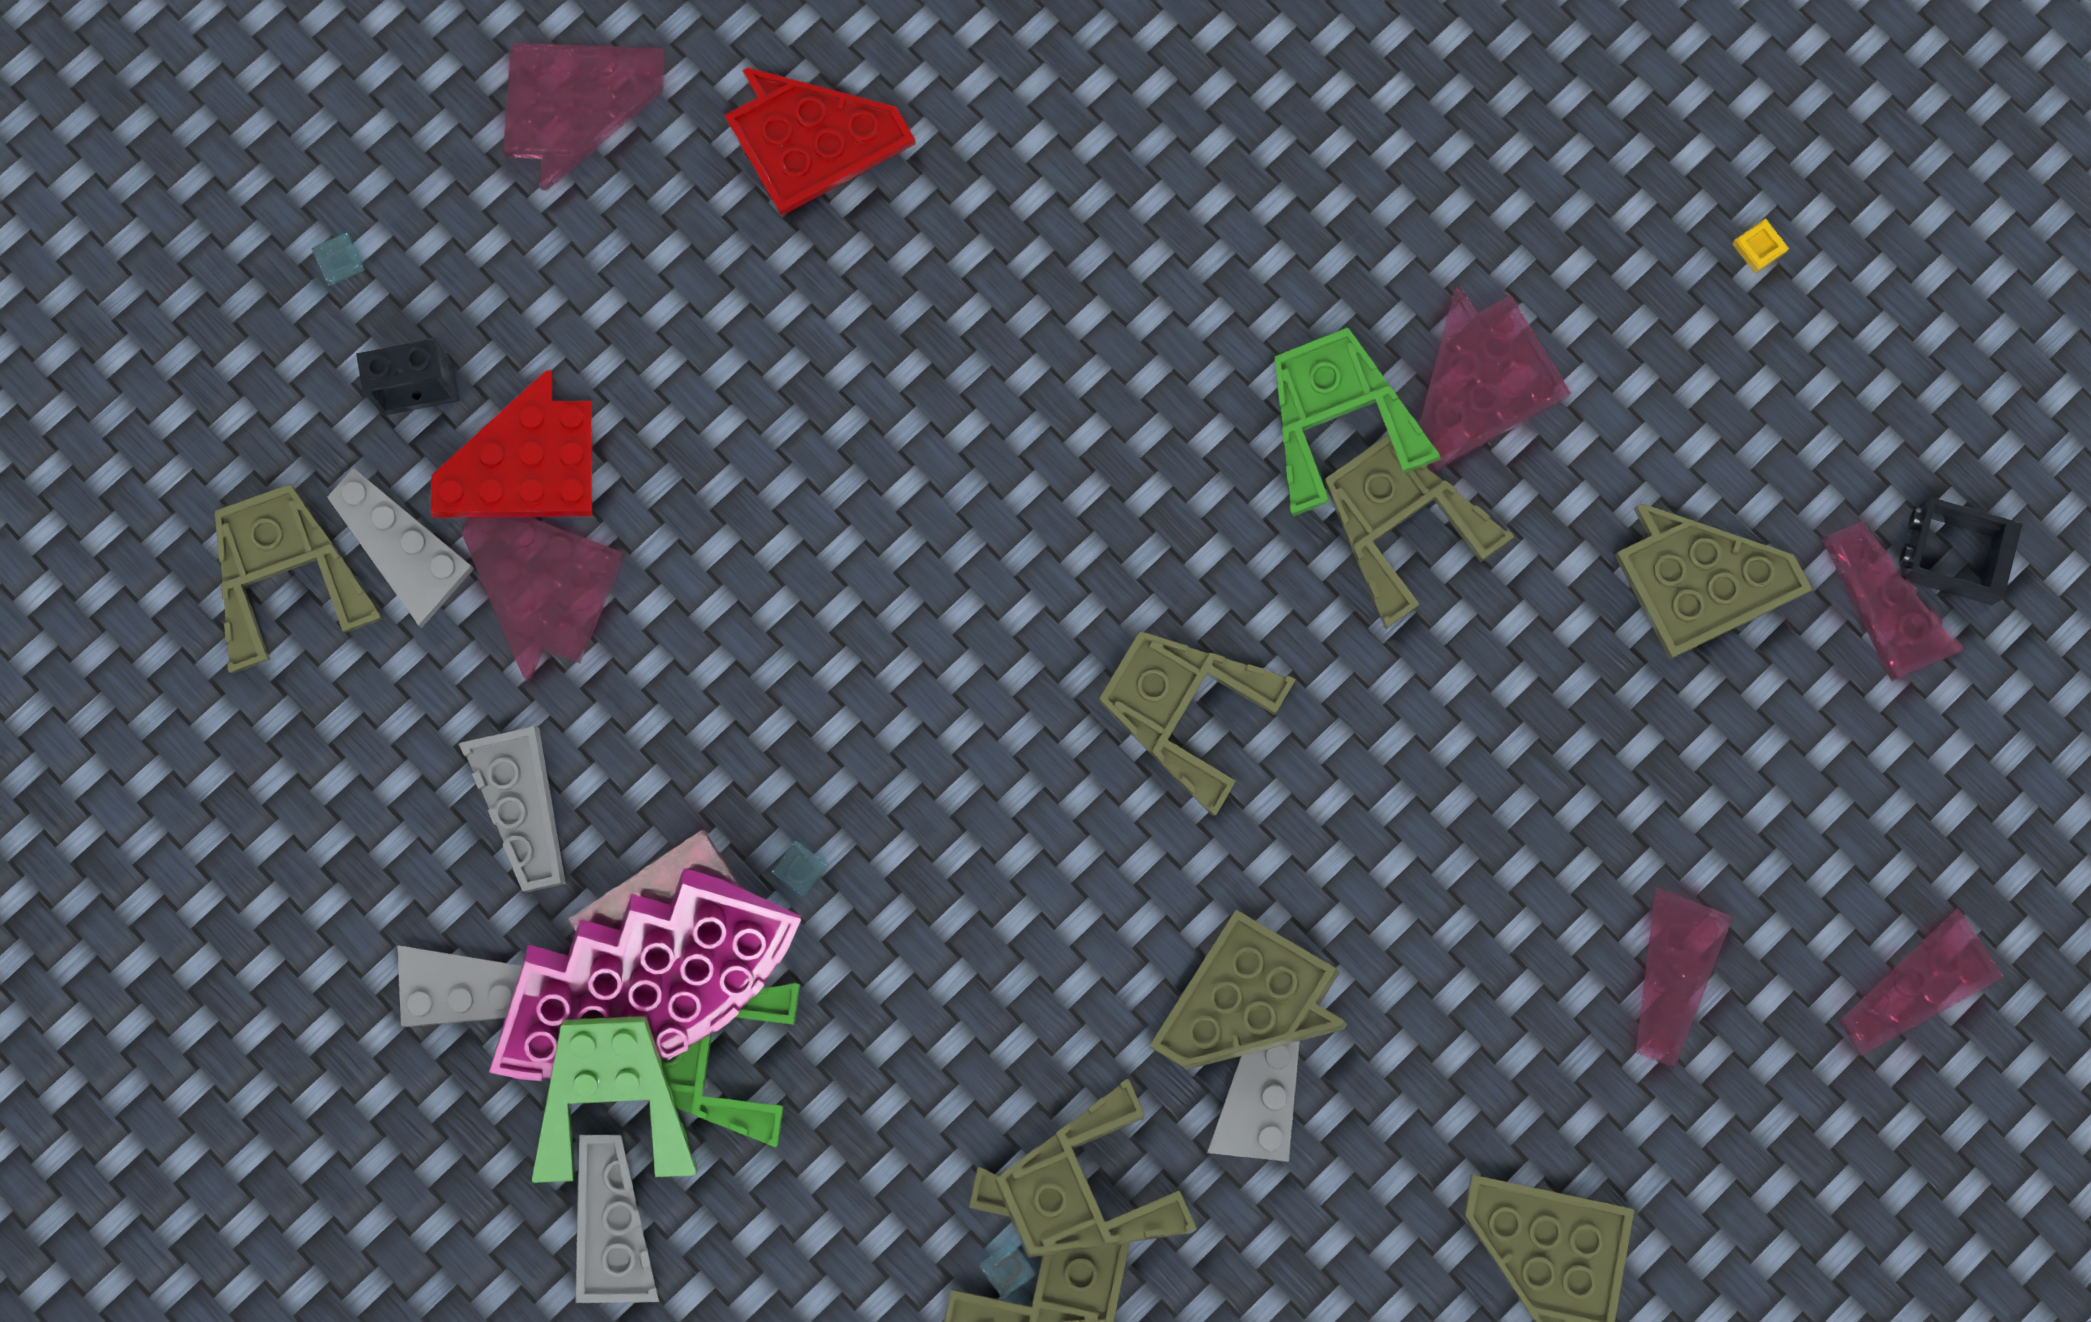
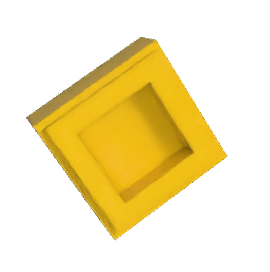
M1766 218L1732 243L1755 274L1789 250L1788 246Z

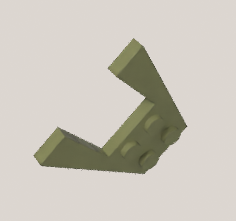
M1389 434L1328 476L1324 481L1386 630L1418 608L1420 604L1374 544L1376 540L1433 500L1480 562L1514 538L1511 532L1505 531L1490 519L1491 516L1480 507L1472 505L1456 492L1457 489L1446 480H1441L1431 472L1427 465L1404 474Z
M291 484L215 511L219 562H221L222 571L221 593L225 607L226 623H224L225 641L228 643L229 662L227 666L229 673L234 674L270 661L245 586L308 563L318 561L343 632L347 633L383 620L382 615Z
M1139 631L1098 701L1210 815L1216 816L1236 781L1170 742L1168 739L1206 675L1273 715L1278 711L1296 679L1266 671V669L1250 664L1245 665L1225 659V657L1217 654L1202 652L1189 648L1187 645Z
M1129 1079L1124 1080L1112 1092L1099 1099L1074 1121L1065 1125L1053 1137L1035 1148L996 1178V1186L1028 1258L1189 1234L1197 1229L1180 1190L1107 1222L1102 1217L1073 1149L1144 1119L1145 1114Z
M978 1167L969 1208L1010 1217L995 1183L996 1178L999 1176ZM1130 1243L1043 1255L1032 1307L952 1289L944 1322H1114Z

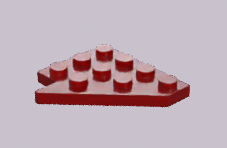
M748 67L743 70V74L756 99L724 115L727 124L780 216L789 213L916 144L913 134L895 106Z
M552 370L543 372L431 475L432 518L592 516L591 401H552Z

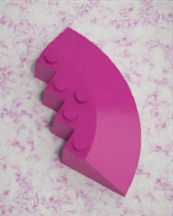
M683 868L671 905L631 893L620 930L580 919L568 956L528 944L489 1073L522 1080L542 1081V1078L551 1079L563 1020L646 1016L660 1059H670L689 1050L690 1045L708 1036L713 1031L716 1033L740 1013V1009L754 995L760 992L765 985V981L774 971L777 964H780L790 947L801 921V916L727 881Z

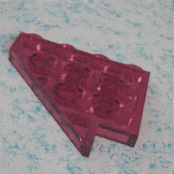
M1461 286L1455 288L1418 424L1441 457V460L1430 464L1434 472L1567 399L1571 394L1511 295L1477 313Z
M530 517L468 518L462 536L522 676L531 681L543 650L580 664L624 559V553Z

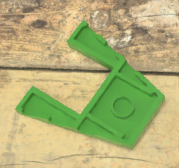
M1349 328L1275 356L1279 403L1283 424V442L1285 444L1287 481L1291 502L1290 510L1293 516L1330 503L1304 430L1377 402L1404 474L1441 460L1439 452L1431 444L1423 430L1410 415Z
M793 983L783 986L763 987L757 995H754L740 1009V1013L735 1018L795 1025L800 984ZM712 1033L690 1045L689 1050L670 1059H661L662 1070L667 1084L673 1093L674 1105L677 1109L770 1146H779L784 1106L703 1096Z
M646 1016L563 1020L532 1183L574 1180L575 1163L570 1103L650 1100L655 1177L693 1176L697 1174V1163L692 1157L688 1145V1137L674 1105L675 1099L665 1079L662 1062Z

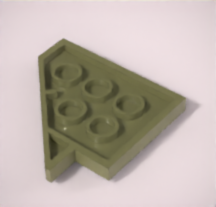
M1643 503L1637 505L1634 511L1648 538L1618 551L1614 555L1669 660L1813 590L1793 554Z
M1235 910L1153 1039L1150 1047L1185 1070L1344 1030L1347 1023L1343 1019L1319 1006L1340 972L1332 965Z
M1471 1175L1463 1216L1534 1322H1615L1634 1209Z

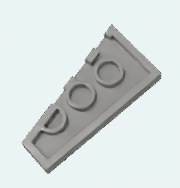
M354 468L328 495L327 498L421 628L474 570L470 564Z
M532 726L459 743L463 755L467 757L474 772L472 776L478 789H481L489 807L488 813L491 820L497 826L504 843L502 845L522 891L532 892L566 884L539 728Z
M397 945L402 1027L505 1019L521 968L520 965Z
M1300 1041L1240 1057L1207 1153L1289 1162Z
M579 1135L576 1303L659 1302L621 1135Z

